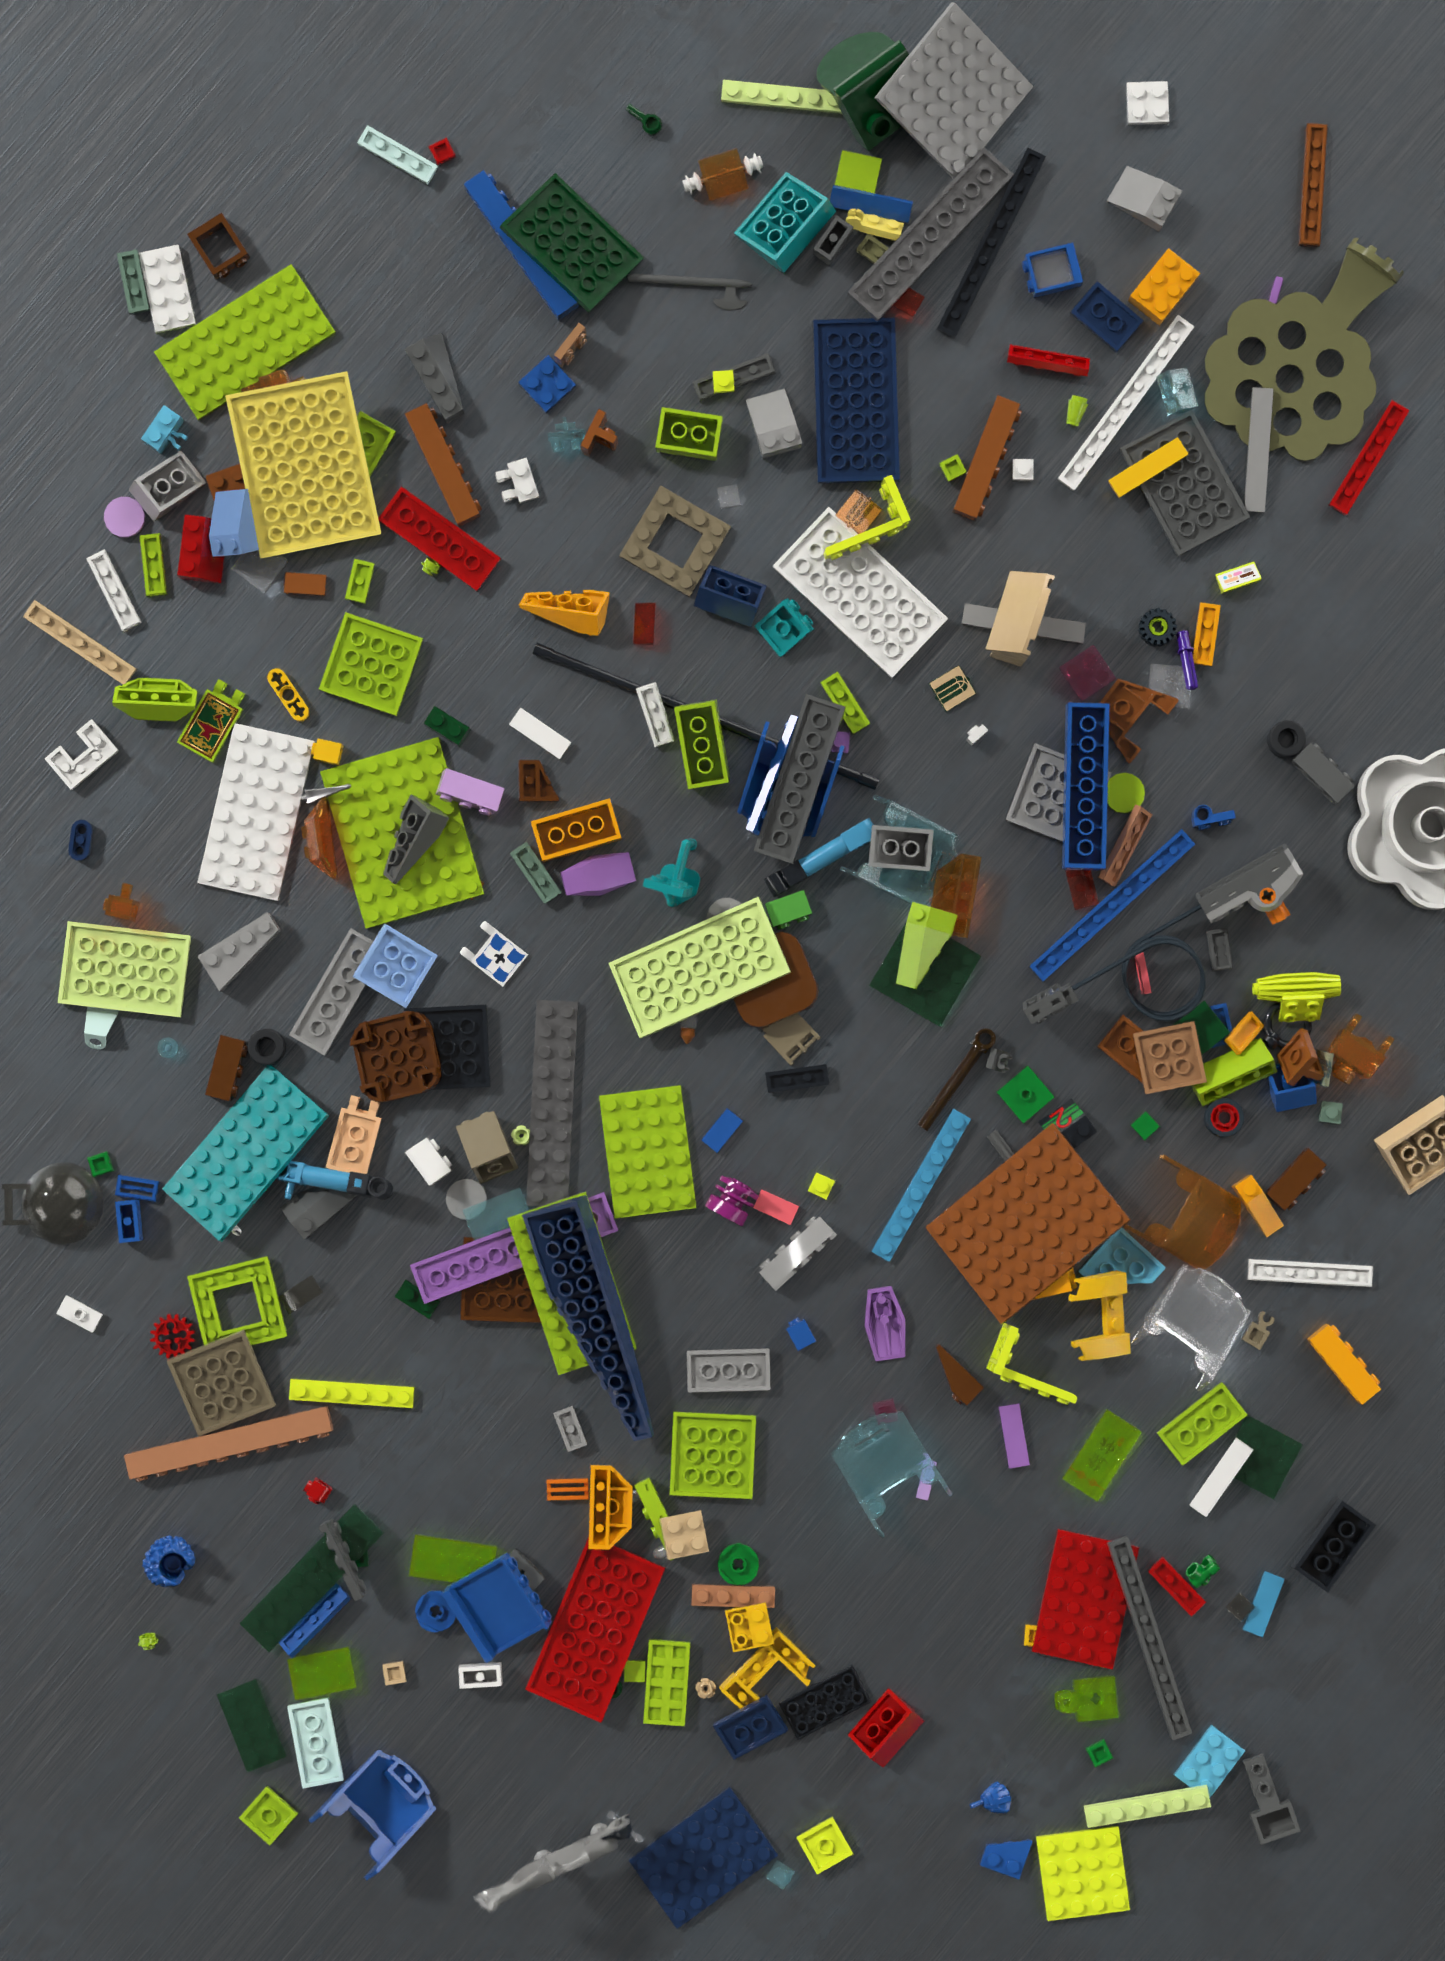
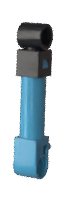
M868 818L840 834L837 838L801 859L795 860L794 864L790 863L766 877L764 881L773 897L782 894L791 887L806 880L812 874L871 841L872 825H874L871 819Z
M291 1161L286 1166L287 1172L281 1176L280 1173L276 1178L287 1183L285 1199H291L295 1185L326 1188L368 1198L374 1196L380 1200L390 1198L393 1193L392 1183L380 1176L373 1177L369 1174L352 1171L350 1173L309 1166L295 1161ZM384 1184L383 1191L378 1193V1186Z

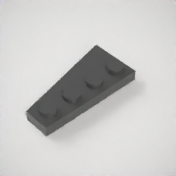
M333 1518L321 1524L319 1529L321 1533L326 1532V1544L329 1550L336 1552L335 1562L340 1570L344 1569L345 1574H343V1578L354 1600H359L366 1595V1586L363 1580H359L357 1576V1565L354 1560L351 1561L348 1555L350 1549L347 1542L342 1541L340 1536L342 1531L339 1523L334 1522Z

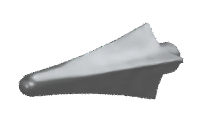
M345 784L330 788L304 790L305 794H302L301 802H307V804L311 802L316 803L335 793L350 789L351 785Z

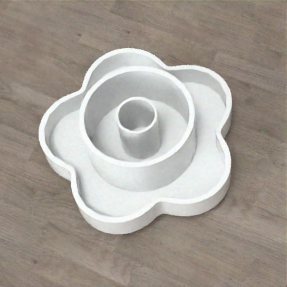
M1445 749L1438 750L1423 760H1417L1404 755H1391L1381 758L1364 771L1358 783L1357 800L1361 810V818L1349 835L1347 846L1349 860L1353 868L1365 879L1379 884L1396 885L1403 896L1413 905L1427 910L1445 908Z

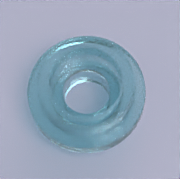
M163 1038L157 1046L159 1054L165 1058L175 1056L178 1052V1043L173 1038ZM166 1044L172 1046L171 1051L167 1052L165 1050Z

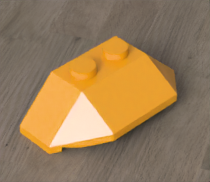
M591 1465L589 1549L609 1550L632 1528L633 1486L612 1465Z

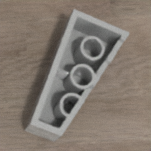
M267 912L198 955V958L218 990L223 992L281 930L272 915Z

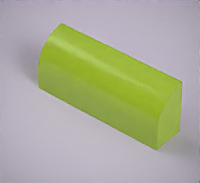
M1258 1038L1253 1040L1239 1055H1236L1232 1050L1204 1063L1207 1082L1191 1086L1201 1105L1205 1106L1277 1073V1069L1272 1055L1262 1039Z

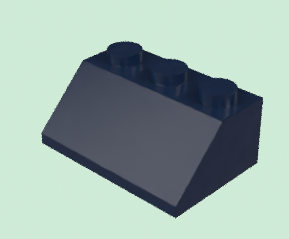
M709 565L700 584L694 606L751 627L767 585Z

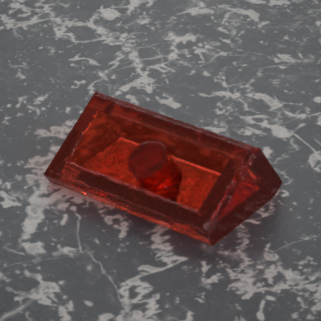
M908 288L893 306L913 317L925 296Z
M635 603L633 644L654 645L656 603Z
M1065 870L1075 910L1098 905L1099 900L1091 870Z

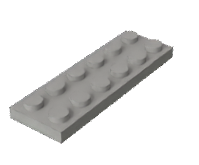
M350 928L289 1036L326 1056L366 984L352 976L372 945L373 940Z

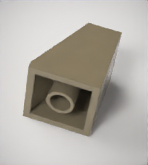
M494 1111L485 1112L478 1118L463 1121L459 1126H456L470 1166L480 1184L518 1169L516 1160Z

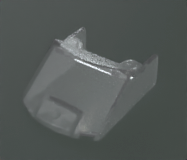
M1182 1265L1145 1315L1146 1318L1131 1344L1135 1346L1147 1335L1158 1336L1163 1330H1166L1197 1352L1194 1357V1365L1204 1375L1196 1390L1201 1391L1214 1380L1251 1312L1249 1308L1246 1310L1240 1301L1241 1296L1224 1280L1202 1268L1195 1269L1187 1267L1188 1265Z

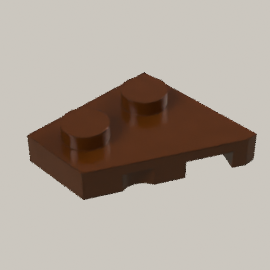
M518 760L519 802H558L559 797L556 795L548 776L545 774L540 760Z

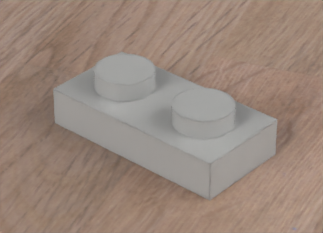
M573 1406L553 1413L568 1452L587 1445Z

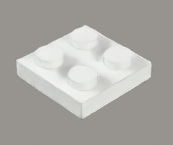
M1168 81L1127 82L1128 125L1168 124Z

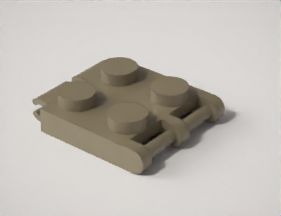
M798 1013L778 1023L769 1025V1027L762 1028L766 1033L763 1037L790 1066L794 1064L793 1061L797 1057L807 1052V1048L812 1043L821 1039ZM813 1035L814 1037L803 1046L802 1044ZM798 1048H800V1050L793 1057L789 1058Z

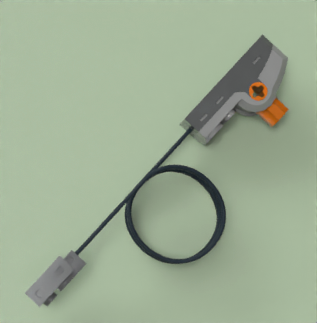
M1286 843L1278 846L1196 893L1199 905L1135 941L1123 958L1073 986L1068 983L1061 987L1059 982L1023 1002V1011L1031 1024L1035 1022L1040 1024L1048 1019L1047 1015L1051 1014V1016H1054L1077 1002L1079 999L1075 992L1076 989L1122 964L1124 987L1130 1001L1137 1010L1157 1021H1173L1186 1016L1198 1006L1205 993L1206 978L1201 961L1196 952L1184 941L1166 935L1153 936L1200 909L1204 910L1211 923L1216 922L1229 915V910L1236 911L1243 907V902L1248 901L1253 908L1265 911L1272 925L1279 923L1291 915L1283 900L1303 876L1302 870ZM1265 890H1267L1268 893H1269V894L1266 895V896H1265V894L1263 893V891H1265ZM1163 944L1174 945L1185 950L1196 961L1200 971V984L1194 997L1184 1006L1168 1012L1154 1011L1142 1005L1134 997L1127 984V968L1131 958L1153 946Z

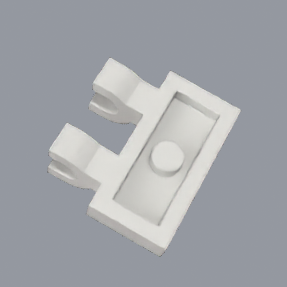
M527 458L507 463L508 470L495 472L498 483L512 479L515 488L502 491L504 502L518 498L521 504L539 498Z

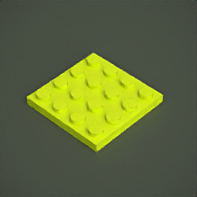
M1118 1825L1036 1836L1047 1921L1130 1910Z

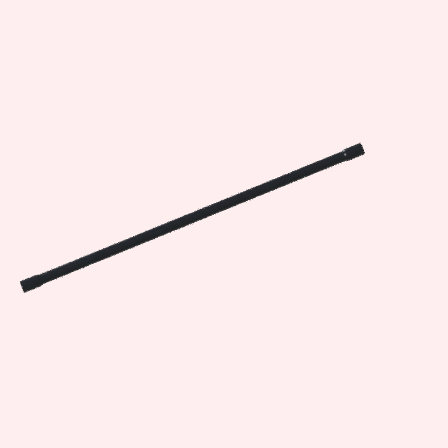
M536 643L533 654L557 662L637 694L636 688L642 686L559 653L539 643ZM660 693L663 705L672 709L676 706L688 704ZM720 717L721 728L759 743L762 735L761 732ZM768 735L765 736V740L771 741L777 746L778 739ZM839 764L836 773L873 790H876L880 780L877 777Z

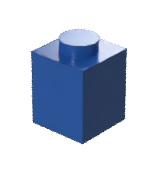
M798 1317L788 1322L789 1327L786 1329L798 1351L816 1342L805 1319L800 1320Z

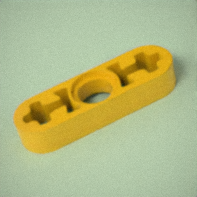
M279 668L272 669L267 676L269 684L292 718L299 722L305 721L310 714L309 708L284 671ZM273 674H282L280 680L284 685L286 684V682H288L289 685L283 686L278 691L277 688H280V685L276 681L272 682V680L274 679ZM287 689L294 692V698L290 701H286L283 698V692ZM299 699L300 702H297V705L301 709L305 708L303 711L304 716H295L297 710L293 705L291 708L288 705L294 704Z

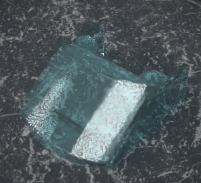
M874 795L872 799L887 806L883 815L884 822L887 825L934 830L930 871L868 866L869 862L861 864L857 872L842 866L840 870L865 882V884L909 904L915 902L927 905L933 898L936 899L950 878L957 857L955 844L958 835L892 800Z
M902 1411L888 1414L882 1413L859 1423L840 1440L841 1443L831 1454L881 1538L885 1537V1534L876 1521L886 1510V1504L881 1495L915 1474L926 1485L940 1481L949 1497L953 1495Z

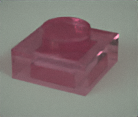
M893 1398L873 1403L878 1424L898 1420Z

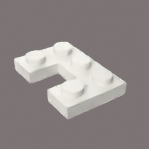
M93 719L76 732L89 747L79 757L73 760L63 747L59 746L44 758L70 790L76 788L119 752Z

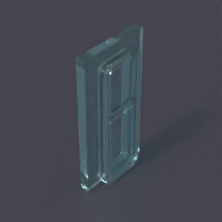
M517 1188L462 1211L475 1241L510 1227L507 1217L528 1211L529 1208L521 1189Z

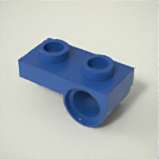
M1199 805L1193 810L1191 821L1193 828L1198 827L1199 830L1211 828L1210 824L1218 823L1219 826L1231 824V820L1236 817L1234 810L1213 814L1209 806ZM1202 809L1206 811V820H1200L1198 818V810Z

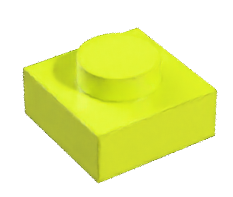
M733 370L713 371L714 393L734 392Z
M816 1172L808 1191L827 1200L835 1181Z

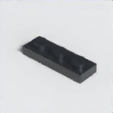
M827 1064L765 1072L768 1093L829 1085Z

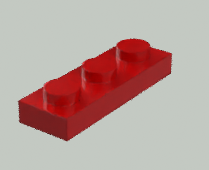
M1163 1557L1147 1570L1191 1617L1206 1603Z

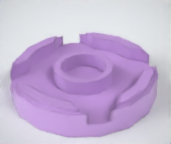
M119 497L113 499L107 505L104 512V522L113 535L120 538L132 537L142 530L145 524V513L142 506L135 499Z

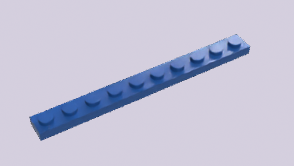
M1181 829L1029 966L1031 970L1043 982L1189 851L1195 843Z

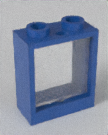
M1074 243L1025 254L1022 267L1024 273H1028L1027 287L1029 293L1033 292L1034 298L1082 286L1083 279Z

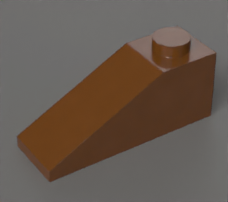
M937 1344L935 1347L950 1390L954 1393L951 1397L960 1405L963 1402L968 1405L984 1387L942 1346Z

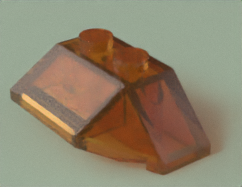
M322 797L304 820L305 826H301L302 837L307 840V846L304 847L305 858H309V862L333 880H339L328 799Z
M961 853L936 873L931 907L958 915L952 936L968 938L982 857Z

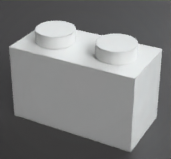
M502 1662L460 1664L459 1666L460 1689L502 1686Z

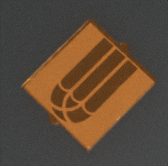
M855 489L835 516L845 522L847 527H851L860 534L869 528L883 509L871 501L870 497L867 498Z

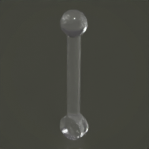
M613 1811L608 1812L607 1817L609 1819H617ZM632 1831L631 1835L634 1837V1841L637 1843L641 1842L642 1835Z

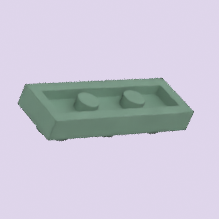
M138 250L117 253L129 314L150 311Z
M527 842L510 853L544 904L562 893Z

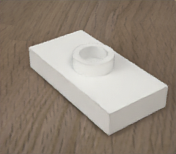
M68 1295L65 1296L56 1313L94 1333L103 1316L102 1313Z

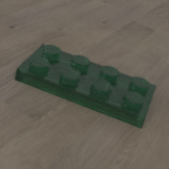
M256 1678L217 1694L247 1772L287 1756Z

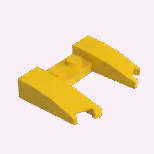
M1115 1270L1074 1279V1282L1079 1283L1080 1286L1077 1295L1069 1294L1068 1301L1101 1298L1103 1335L1071 1341L1072 1347H1080L1083 1353L1078 1359L1086 1361L1131 1354L1130 1333H1126L1124 1329L1123 1294L1127 1293L1126 1272Z
M777 1627L772 1631L774 1644L759 1647L735 1673L733 1672L719 1686L721 1692L739 1709L760 1699L751 1688L778 1660L806 1686L810 1683V1679L806 1678L809 1666L815 1668V1664Z

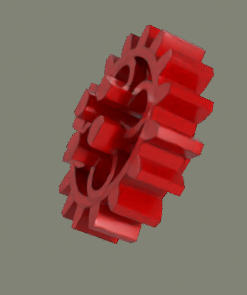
M167 1314V1320L164 1317H160L161 1323L155 1322L153 1325L156 1327V1330L150 1331L151 1334L155 1335L154 1338L150 1339V1342H156L153 1349L159 1348V1355L166 1353V1358L168 1359L172 1354L175 1357L179 1355V1352L181 1354L185 1353V1349L191 1350L192 1346L189 1343L196 1340L191 1337L192 1334L196 1333L194 1330L190 1331V1327L193 1324L185 1323L187 1317L180 1320L179 1314H176L174 1318H172L171 1314ZM169 1322L174 1324L172 1330L174 1334L180 1333L181 1330L186 1332L185 1338L177 1337L174 1339V1342L178 1344L177 1350H173L171 1347L173 1339H166L164 1342L159 1339L161 1334L165 1336L171 1334L172 1331L168 1328Z

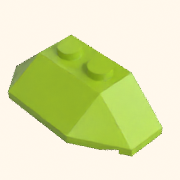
M137 678L122 686L115 687L112 704L135 720L178 721L195 709L198 693L197 690L192 689L180 679Z

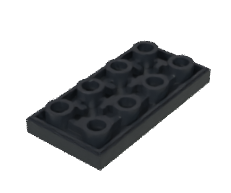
M851 1664L778 1703L797 1740L871 1703V1700Z

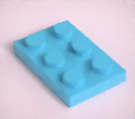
M1210 1725L1174 1775L1189 1787L1207 1785L1209 1798H1211L1245 1750L1213 1725Z

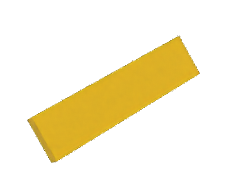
M1177 437L1109 479L1108 482L1117 497L1120 498L1189 454Z

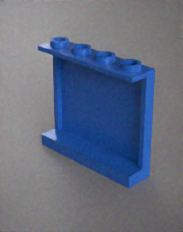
M508 1552L447 1586L442 1593V1596L486 1663L493 1660L496 1654L543 1628L547 1630L552 1622L549 1611L542 1607L538 1594L532 1591L527 1577L521 1574L516 1560L510 1557Z

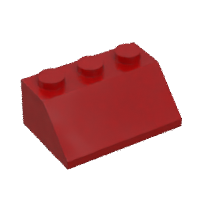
M185 514L177 573L180 579L221 584L225 556H212L209 539L212 518Z
M888 1688L851 1730L848 1736L871 1760L884 1768L921 1726L924 1720Z

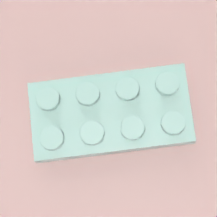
M329 1697L288 1705L302 1788L343 1781L344 1775Z

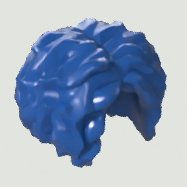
M168 1535L156 1540L150 1546V1550L145 1553L146 1559H143L142 1566L145 1568L144 1572L147 1574L148 1579L155 1586L174 1587L178 1586L184 1579V1570H189L195 1565V1553L191 1550L190 1544H187L185 1539Z

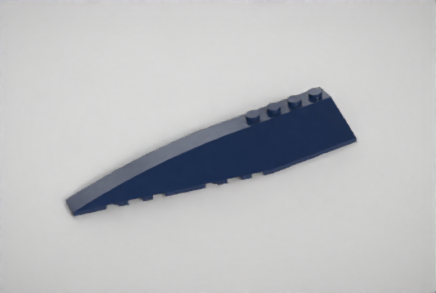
M587 1196L568 1199L523 1214L522 1216L547 1294L557 1305L558 1313L567 1322L568 1330L577 1339V1345L594 1374L597 1373L601 1380V1386L608 1392L612 1399V1405L621 1414V1420L632 1439L638 1441L653 1437L650 1414L635 1351Z

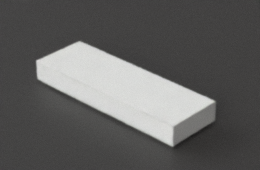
M656 682L636 688L654 746L657 747L675 741Z
M522 708L519 709L509 724L559 760L571 745L569 740Z

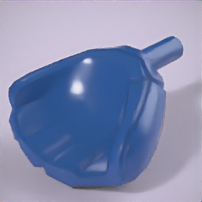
M995 1782L981 1794L979 1801L970 1804V1808L983 1805L990 1812L1008 1813L1011 1805L1010 1792L1003 1784Z

